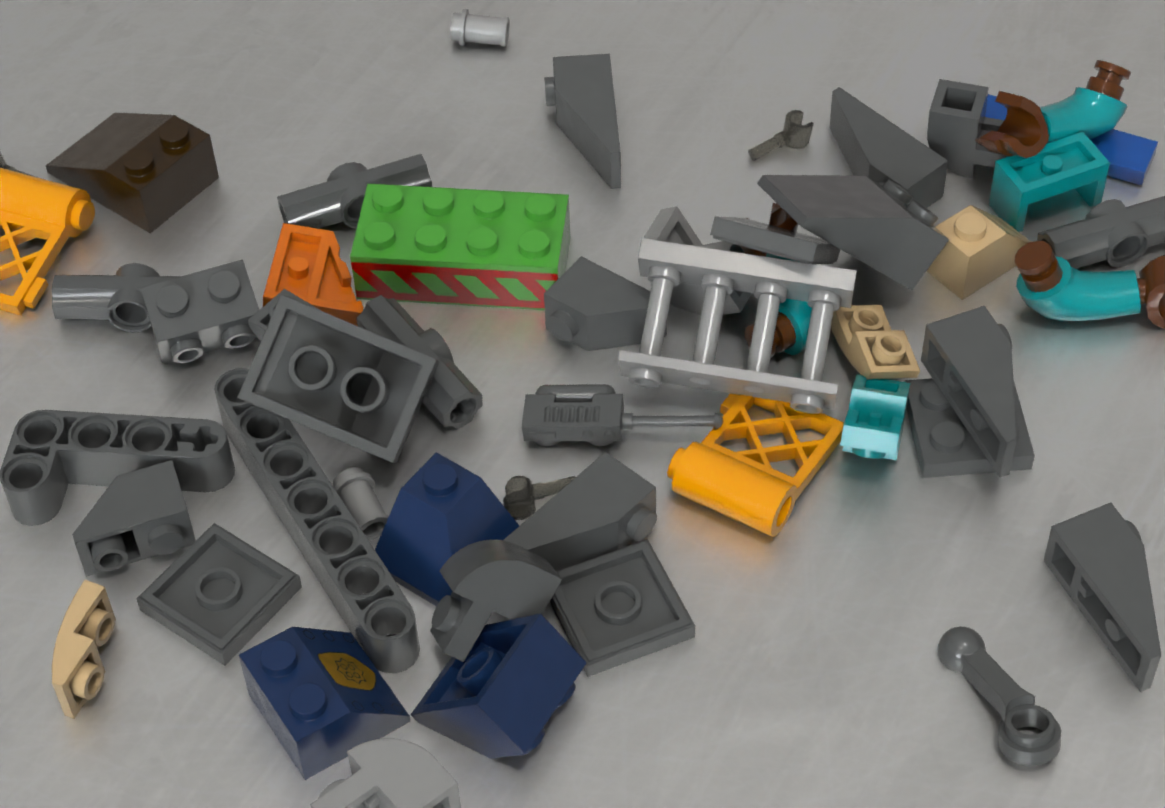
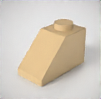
M969 205L935 226L949 241L927 272L963 300L1016 267L1014 260L1017 251L1031 241L1002 218Z

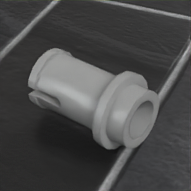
M463 9L462 13H453L451 40L459 41L460 46H466V42L507 47L510 19L509 17L469 14L468 9Z
M358 467L348 468L340 472L333 480L334 489L367 539L373 540L380 537L389 516L384 512L373 491L375 487L373 477Z

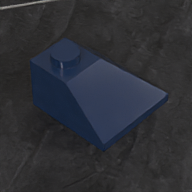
M436 452L400 489L375 551L396 583L437 606L444 596H450L453 592L439 572L445 562L457 551L472 543L483 540H504L519 527V524L481 477Z

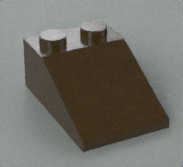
M113 113L46 165L47 173L69 186L86 190L91 199L150 234L219 178L210 134L176 115Z

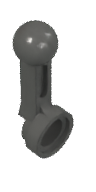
M959 626L945 632L938 644L939 658L950 670L961 672L1001 715L998 745L1003 755L1015 763L1028 766L1041 765L1053 760L1058 755L1061 747V727L1051 712L1035 705V696L1022 689L986 652L985 643L975 630ZM1036 727L1043 732L1031 735L1021 733L1016 729Z

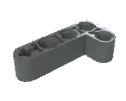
M36 410L22 417L15 426L0 469V481L14 518L21 524L36 526L49 522L58 514L68 484L109 486L118 475L172 460L182 491L215 492L226 487L232 481L235 475V466L227 433L224 427L216 421L193 418Z

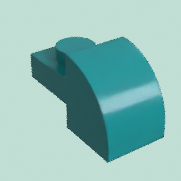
M857 374L851 390L849 410L843 424L840 446H843L842 451L851 452L865 458L897 460L911 383L889 379H867Z

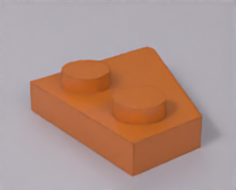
M283 223L263 295V307L283 289H286L321 311L358 326L357 317L362 313L364 307L361 301L356 300L351 287L352 277L346 263L340 259V247L333 231Z

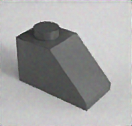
M581 256L544 293L546 329L551 331L558 339L569 341L587 351L641 344L651 291ZM667 323L664 337L667 335Z

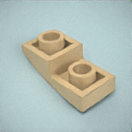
M851 305V308L840 307L839 310L833 312L831 330L846 358L862 376L867 379L918 377L920 368L905 331L891 330L882 305Z
M88 580L83 581L65 613L58 631L52 660V685L64 715L75 719L85 702L93 699L102 686L105 669L97 647L104 645L108 641L116 621L105 587Z

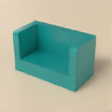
M1083 131L1047 143L1035 156L1025 158L1014 155L996 160L989 206L999 218H1002L1018 232L1024 230L1029 204L1075 189L1090 207L1097 206L1102 202L1110 162Z

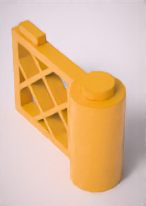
M0 168V228H3L6 234L0 237V252L11 248L15 257L14 261L0 266V281L20 273L23 278L13 296L0 293V310L22 315L26 307L33 309L36 307L48 287V282L44 277L67 239L79 236L91 226L94 220L95 207L86 190ZM34 238L47 240L40 251L21 258L17 245Z
M730 393L720 406V413L724 414L722 426L718 429H715L714 426L701 443L692 442L686 449L680 447L670 461L667 476L672 479V491L764 534L775 537L785 526L797 498L840 443L844 422L823 413L810 414L796 411L790 407L789 402ZM754 404L774 413L776 418L751 421L747 412ZM812 429L825 436L821 440L800 442L795 431ZM783 433L787 442L786 445L763 448L758 436ZM746 438L751 450L734 452L721 446V444L727 440ZM795 459L799 470L794 477H791L773 469L770 463Z

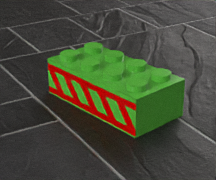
M367 184L350 254L356 298L372 300L382 295L387 299L395 298L397 302L545 310L544 293L566 272L571 238L569 195Z

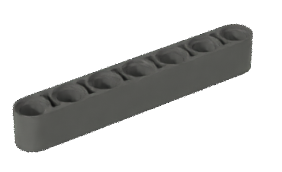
M237 368L224 373L216 381L214 390L222 424L229 439L352 635L376 669L384 673L406 671L415 664L420 651L416 618L411 604L291 421L237 398L249 369Z

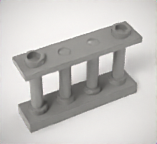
M641 238L638 254L640 276L648 277V280L652 282L639 353L620 350L618 362L621 376L629 377L628 380L632 384L647 388L660 387L662 382L789 402L792 409L803 413L818 414L823 412V408L835 409L838 384L822 382L833 312L839 310L840 307L851 308L857 270ZM680 282L701 285V289L705 291L693 361L661 356L673 287L678 286ZM733 290L754 293V297L758 299L746 370L714 365L726 295L731 294ZM786 298L806 301L812 307L800 378L768 373L779 305L785 302Z

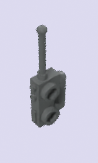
M542 385L535 394H525L522 433L524 441H535L541 446H553L560 441H587L596 446H606L614 441H622V430H633V427L715 426V429H718L723 424V418L718 413L709 416H633V413H624L623 394H616L614 388L610 385Z

